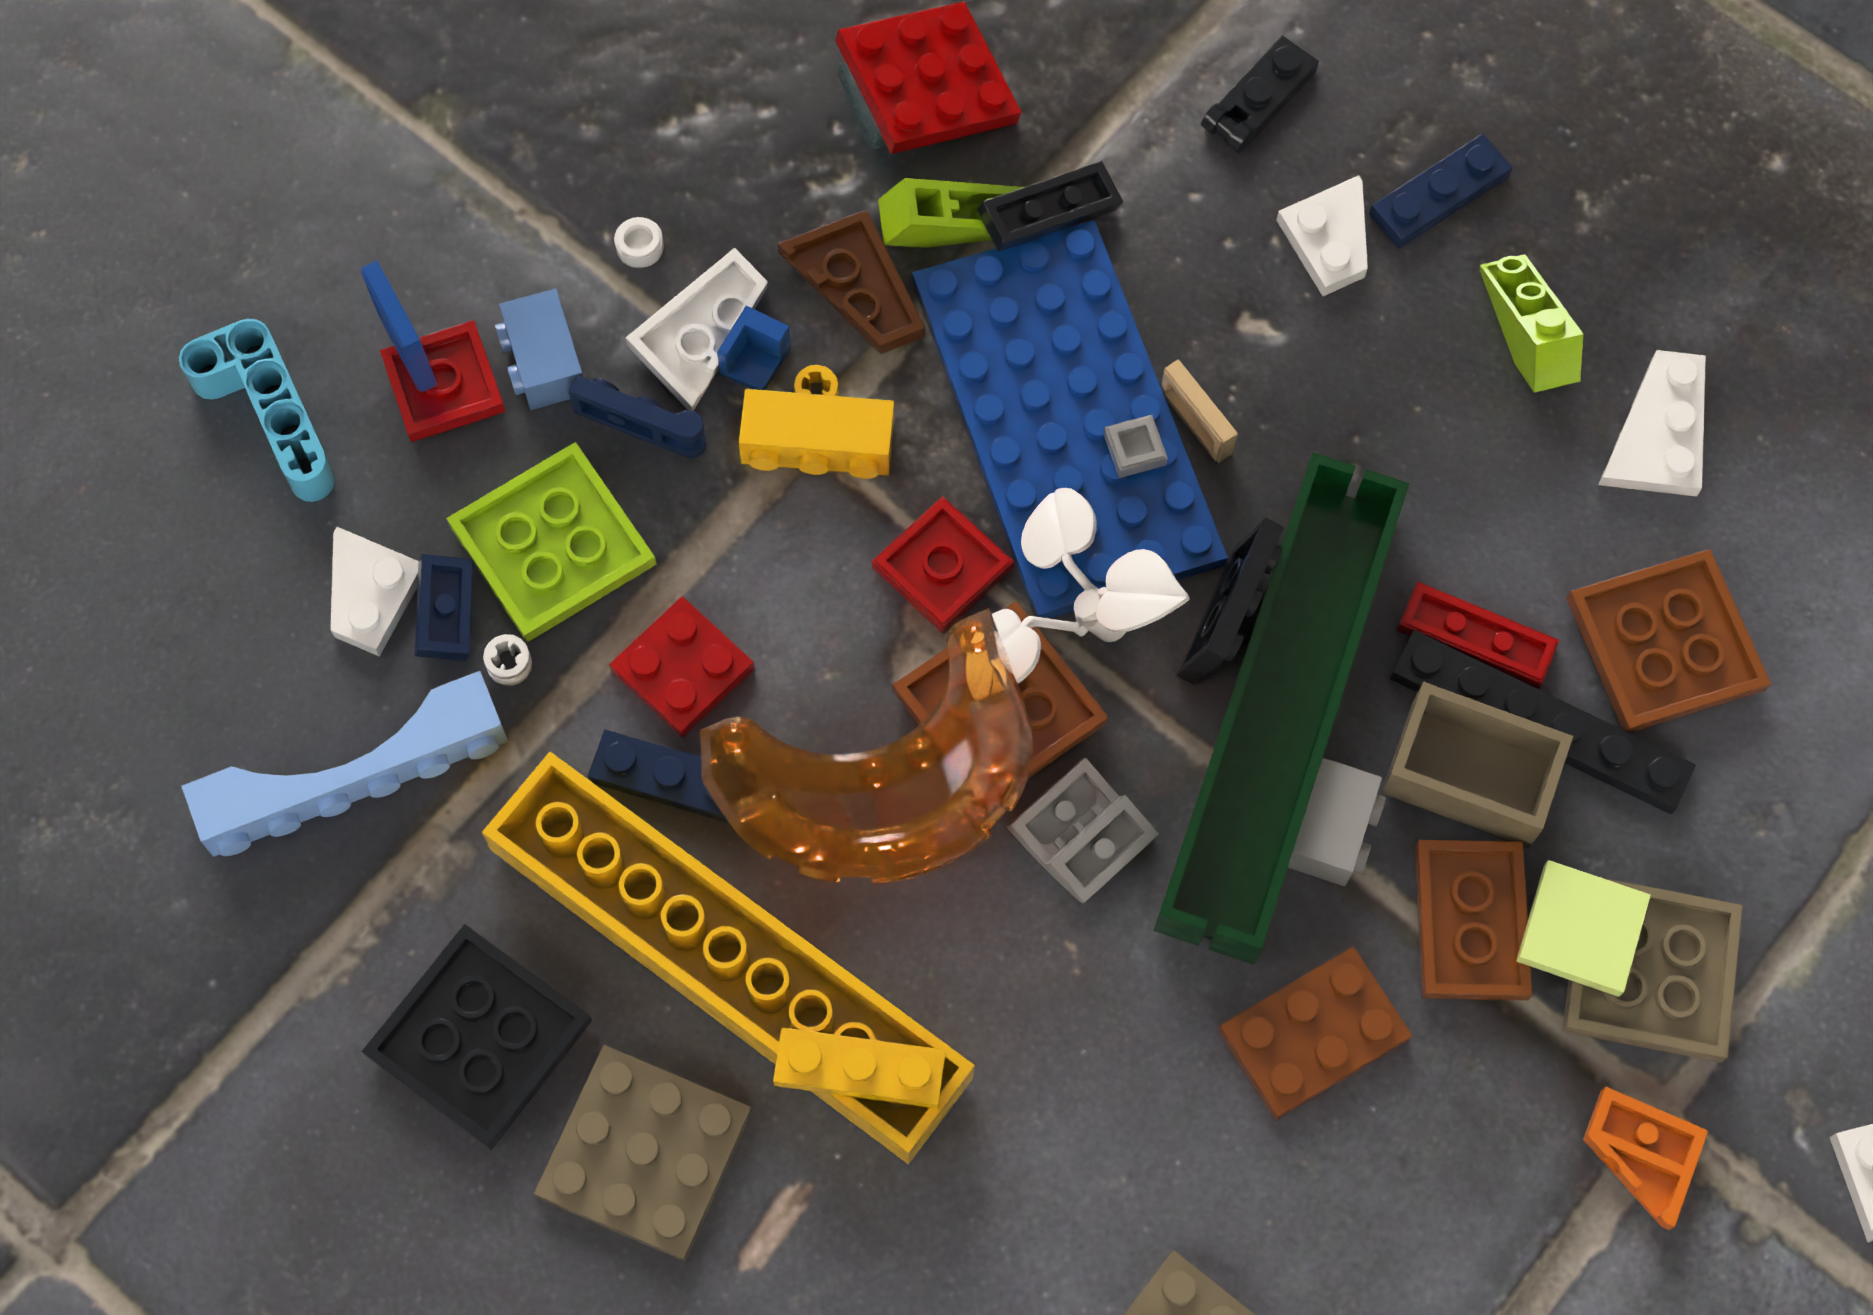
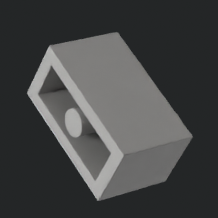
M1322 758L1288 868L1344 887L1353 872L1362 874L1371 849V844L1363 842L1367 825L1377 826L1386 797L1377 794L1382 777Z

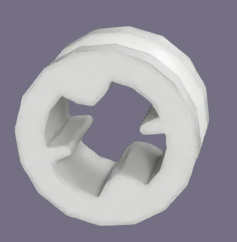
M504 634L497 636L487 644L484 650L483 660L488 674L495 682L501 685L513 686L519 684L528 677L532 670V659L528 647L521 638L515 635ZM509 650L511 656H514L516 652L520 653L515 657L517 666L506 670L504 664L501 665L500 669L496 667L501 663L499 655L502 652Z

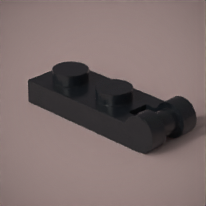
M1281 35L1226 96L1207 111L1201 126L1211 134L1220 133L1228 139L1227 145L1241 153L1314 75L1319 61ZM1235 115L1243 122L1239 124L1236 121H1234L1231 117Z

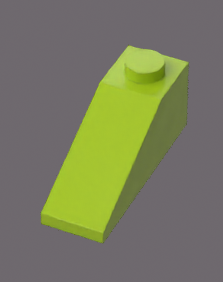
M904 178L878 199L884 245L929 248L991 241L992 239L977 209L983 201L1024 187Z

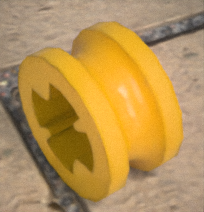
M807 366L795 378V393L811 394V383L818 382L822 383V395L839 396L837 377L832 370L825 366Z

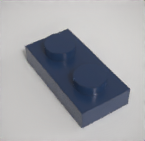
M421 555L418 565L415 656L466 661L469 656L473 559Z

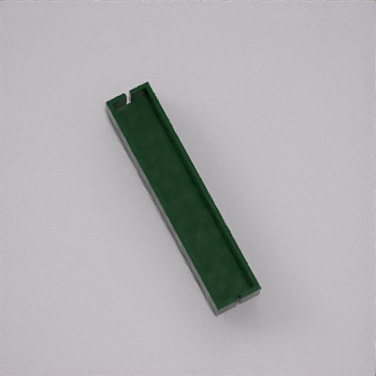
M1313 452L1281 545L1283 547L1282 553L1273 569L1153 930L1199 946L1202 937L1211 939L1209 950L1253 965L1262 950L1410 484L1366 469L1356 496L1352 498L1346 496L1356 466Z

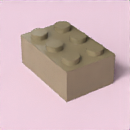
M1423 682L1412 702L1381 793L1506 840L1523 842V846L1529 848L1544 828L1573 736Z

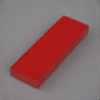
M1418 581L1397 628V631L1411 636L1413 630L1422 633L1537 689L1540 688L1559 643V639Z

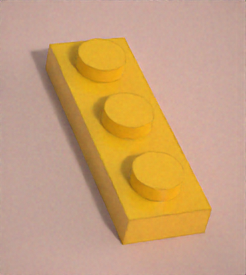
M782 1027L773 1083L774 1086L938 1108L946 1050Z

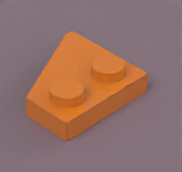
M1609 1087L1603 1088L1600 1091L1583 1140L1661 1227L1667 1230L1675 1227L1708 1130Z

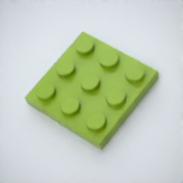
M576 442L446 518L450 528L470 558L473 559L479 572L527 643L657 565L655 556Z

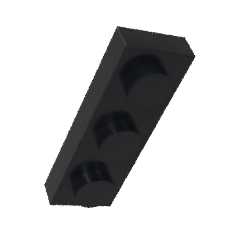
M1100 161L983 201L977 212L997 251L1000 252L1116 211L1123 203V200L1103 162Z

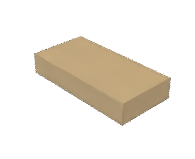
M1179 359L1165 367L1161 384L1165 399L1215 462L1220 463L1231 456L1238 436L1237 431Z

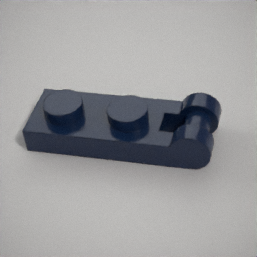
M579 375L576 376L569 390L575 414L684 457L696 458L706 450L707 444L703 419L697 412L686 410L675 414L665 410L659 402L650 397L639 396L635 398L624 394L615 385L604 379L594 378L591 381Z

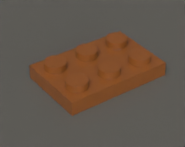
M1418 840L1415 844L1422 999L1528 1001L1532 997L1531 966L1516 962L1528 922L1523 842Z
M1354 946L1224 1022L1218 1028L1220 1035L1275 1121L1408 1042L1413 1036Z

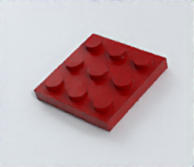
M965 1L838 29L835 42L890 154L1018 123L1022 112Z

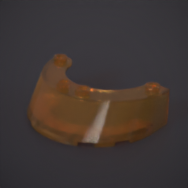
M985 609L960 620L949 630L946 640L949 651V674L947 684L937 706L918 727L889 745L871 751L846 755L814 753L795 748L780 741L762 729L755 721L746 717L728 718L701 729L702 782L737 834L764 857L770 859L774 855L785 862L797 866L799 874L837 883L841 876L871 877L872 884L904 880L937 870L960 859L986 841L992 835L991 827L1007 810L1012 812L1019 801L1028 781L1027 770L1031 751H1033L1032 728L1027 708L990 609Z

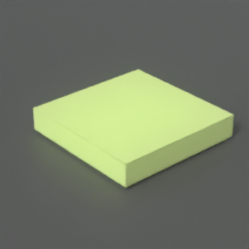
M1548 860L1543 867L1516 962L1620 997L1626 987L1651 895Z

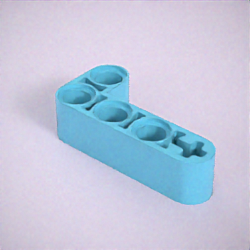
M248 318L187 343L180 352L179 363L194 392L204 399L213 400L245 388L280 468L294 494L303 501L310 502L322 500L328 496L334 488V472L266 325L257 319ZM253 346H262L255 353L245 354ZM215 365L209 372L199 373L205 366ZM270 386H280L274 393L262 394ZM288 426H299L292 434L280 435ZM305 457L308 458L313 470L307 474L303 473L298 460Z

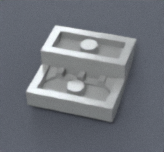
M1087 758L1080 759L1007 826L1008 830L1026 850L1081 903L1089 900L1159 835L1126 795L1119 796Z

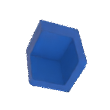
M746 305L717 352L720 374L749 389L766 390L791 349L789 326Z

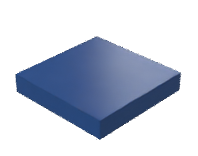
M376 260L361 267L362 271L360 273L376 312L416 388L423 392L436 386L437 382L422 343L380 264Z

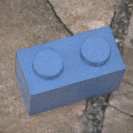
M557 289L500 303L499 306L504 322L495 324L503 353L513 351L516 365L507 367L515 395L525 393L530 410L570 400L569 390L576 376L583 377Z

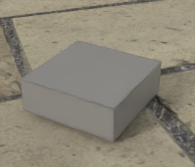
M1152 415L1104 428L1103 435L1119 478L1166 466L1168 457Z

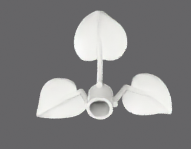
M1069 488L1057 489L1038 505L1027 520L1022 532L1021 546L1026 559L1038 568H1051L1062 560L1067 570L1083 587L1084 591L1078 595L1074 602L1076 622L1029 616L1021 622L1019 616L1009 609H1003L990 615L975 630L968 645L965 671L970 691L980 701L990 694L1004 691L1017 685L1033 671L1041 651V641L1039 635L1031 629L1033 627L1072 631L1081 637L1089 630L1102 641L1114 642L1123 637L1127 631L1138 629L1165 617L1189 601L1190 598L1176 580L1168 564L1156 553L1145 549L1129 552L1115 561L1107 572L1106 587L1098 589L1074 563L1072 554L1083 552L1093 543L1096 534L1095 513L1089 502L1076 491Z

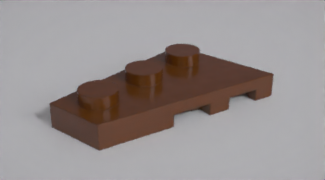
M867 210L778 243V253L880 354L925 337V326Z

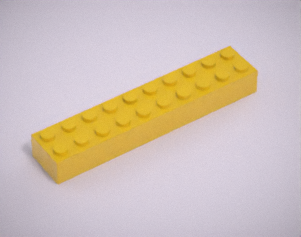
M552 752L545 756L482 831L493 853L775 1065L782 1027L946 1050L938 1108L811 1091L908 1165L973 1080L975 1067L973 1063Z

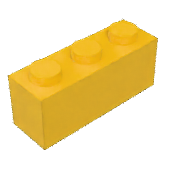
M745 389L739 436L741 464H749L751 467L763 471L775 470L778 467L799 468L802 472L812 475L837 471L849 472L850 475L862 479L874 478L877 475L889 476L894 429V401Z

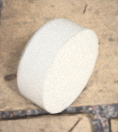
M643 217L631 218L623 222L616 230L614 242L617 255L626 265L634 268H644L651 266L662 256L664 250L662 232L659 226L652 220Z

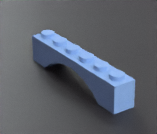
M481 671L431 689L418 711L395 735L372 752L345 765L317 773L289 776L254 773L231 766L181 787L201 843L213 857L219 854L221 856H232L247 850L251 846L250 842L265 836L279 837L290 834L300 828L301 822L316 816L332 817L341 814L350 808L352 802L368 796L379 798L390 795L400 788L401 783L420 776L424 779L436 777L446 772L450 764L468 757L470 759L487 757L498 750V745L508 742V739Z

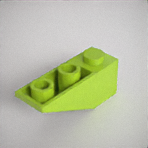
M1525 254L1508 256L1499 261L1480 265L1481 276L1515 366L1533 392L1581 382L1583 333Z

